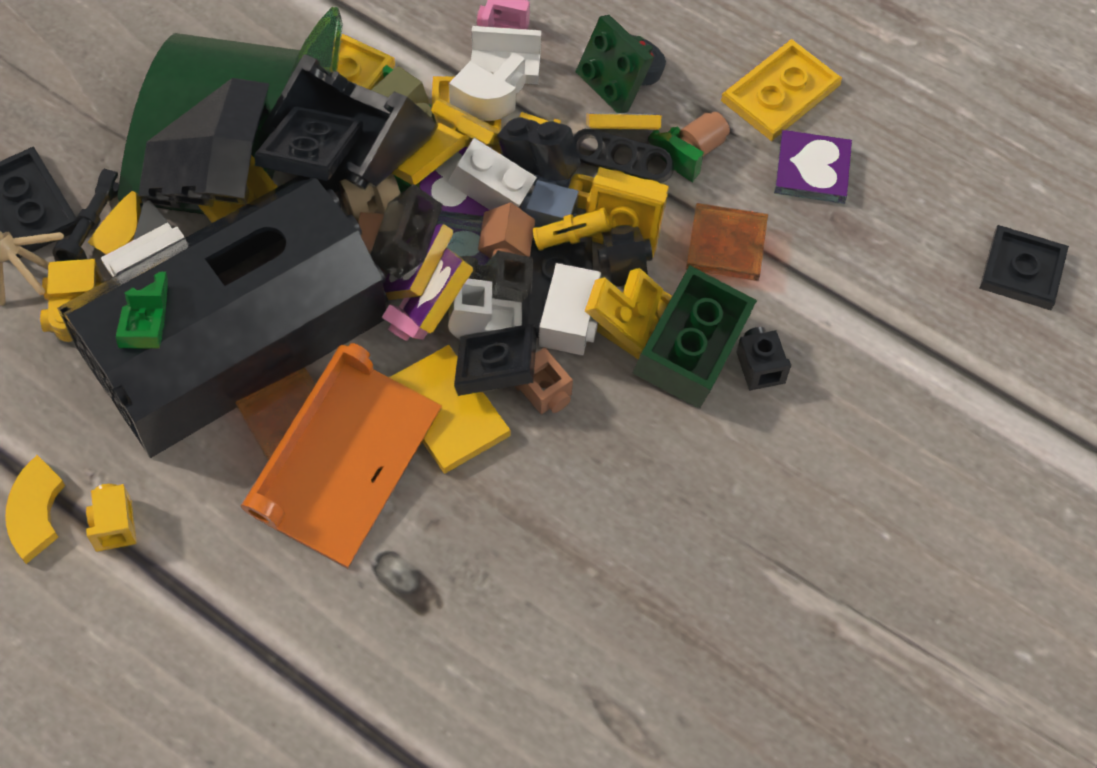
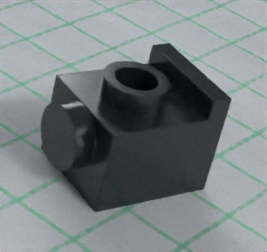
M755 327L746 331L744 336L739 339L736 353L749 391L786 384L791 363L785 356L777 330L766 332L764 327Z

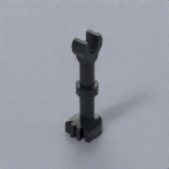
M105 168L101 171L95 188V194L87 208L82 209L76 217L78 223L70 237L58 240L53 248L52 254L55 262L87 259L85 251L81 246L90 231L95 230L101 222L99 216L107 202L118 196L119 183L115 182L118 172Z

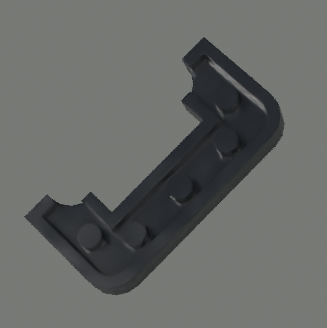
M304 54L261 128L269 136L295 106L360 119L363 121V133L336 170L346 174L347 181L366 190L368 185L377 187L434 135L439 126L438 123L407 96L394 91L388 98L348 81L339 72L329 73L319 65L320 62L317 59Z

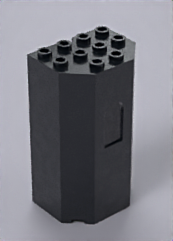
M299 175L61 305L57 309L76 349L106 394L110 396L117 410L149 458H152L334 351L340 345L346 344L385 321L382 316L386 311L388 297L383 288V283L386 282L385 276L381 268L373 261L361 237L362 230L357 220L351 214L348 216L344 214L341 210L340 201L332 189L325 190L317 178ZM283 238L286 240V247L278 257L232 283L224 286L217 275ZM158 272H166L168 278L167 302L160 348H118L116 332L122 307L127 305L125 292L131 288L141 290L155 281L153 275Z

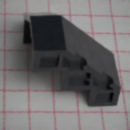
M232 78L148 140L138 195L142 202L145 203L151 200L154 205L180 208L181 202L213 207L214 201L246 205L249 197L247 181L252 147L262 113L269 114L270 106L267 99L269 83Z

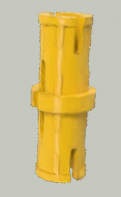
M603 207L600 210L575 217L572 214L565 215L564 220L533 228V235L537 248L543 250L544 248L569 241L571 244L579 243L580 238L602 231H609L611 226L606 209ZM587 224L585 227L557 234L559 231Z

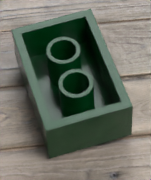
M689 265L632 373L700 409L712 390L757 300Z

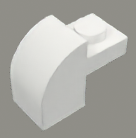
M513 52L494 74L469 61L449 83L450 104L482 121L499 120L515 111L516 93L523 88L526 82L525 58Z
M468 278L448 310L449 331L458 339L465 335L522 325V302L492 298V282Z

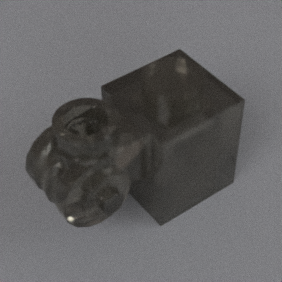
M498 250L486 265H478V260L472 256H459L473 267V272L469 279L492 282V298L523 302L532 292V257Z

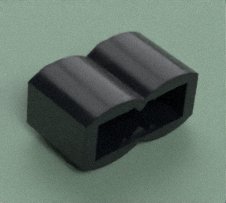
M518 117L509 120L497 135L503 156L534 176L539 175L544 179L553 181L568 180L581 164L572 129L567 125L554 121L539 124L536 121Z

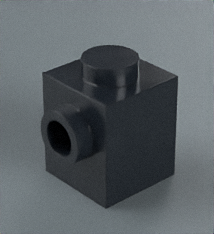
M620 225L612 228L611 231L602 232L603 246L597 247L599 264L601 269L606 268L608 278L616 287L625 286L630 270L640 268L648 275L647 261L653 260L652 248L649 238L643 239L639 227Z

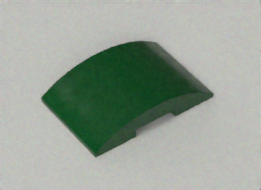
M180 33L171 35L163 43L153 59L138 95L125 144L119 180L118 201L120 202L131 191L139 194L148 140L232 78L269 83L267 99L270 106V114L304 54L308 55V51ZM262 113L251 155L254 159L257 150L269 137L268 134L261 130L269 116L267 113ZM263 168L268 176L273 179L275 170ZM181 202L180 208L155 205L156 208L204 214L196 204Z

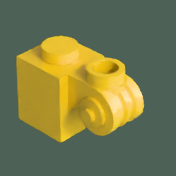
M95 259L49 262L48 277H43L42 287L45 289L43 296L45 300H48V309H42L40 312L43 332L54 333L59 340L72 342L57 308L103 283V278Z

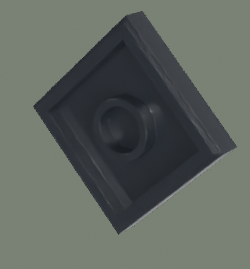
M997 225L979 289L1052 310L1056 302L1069 246Z
M534 323L461 336L454 381L457 395L461 396L533 383L537 341Z

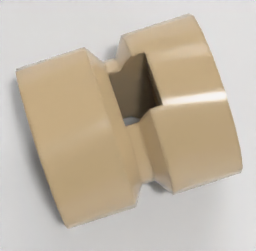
M390 174L377 187L368 185L366 190L353 185L346 179L339 181V189L347 214H351L358 223L360 212L391 214L403 209L400 190L393 174Z

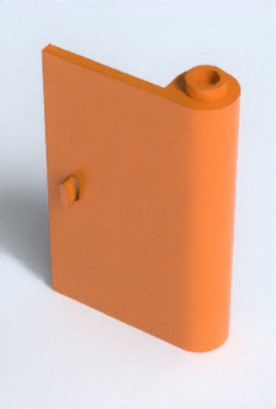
M350 343L349 346L340 345L241 504V508L253 518L347 569L442 408V405L374 370L373 363L369 359L370 353L355 343Z

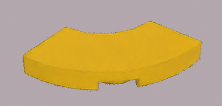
M38 455L22 469L16 478L6 504L5 518L8 536L25 564L59 538L51 525L50 511L55 497L66 486L63 480Z

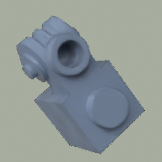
M535 175L537 178L533 183L535 186L533 192L526 194L521 209L535 219L534 228L564 220L565 215L572 214L575 217L578 211L579 191L568 188L571 178L553 181ZM572 228L559 231L557 234L571 231Z

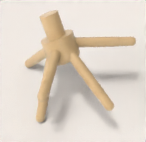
M0 230V306L6 304L3 262L10 260L39 295H43L45 289L16 254L48 270V261L26 250L21 245L62 240L64 238L63 233L13 238L9 232L2 233Z

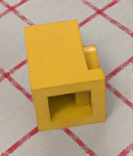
M102 484L91 490L92 505L86 507L89 528H86V533L95 551L137 544L132 500L124 484Z

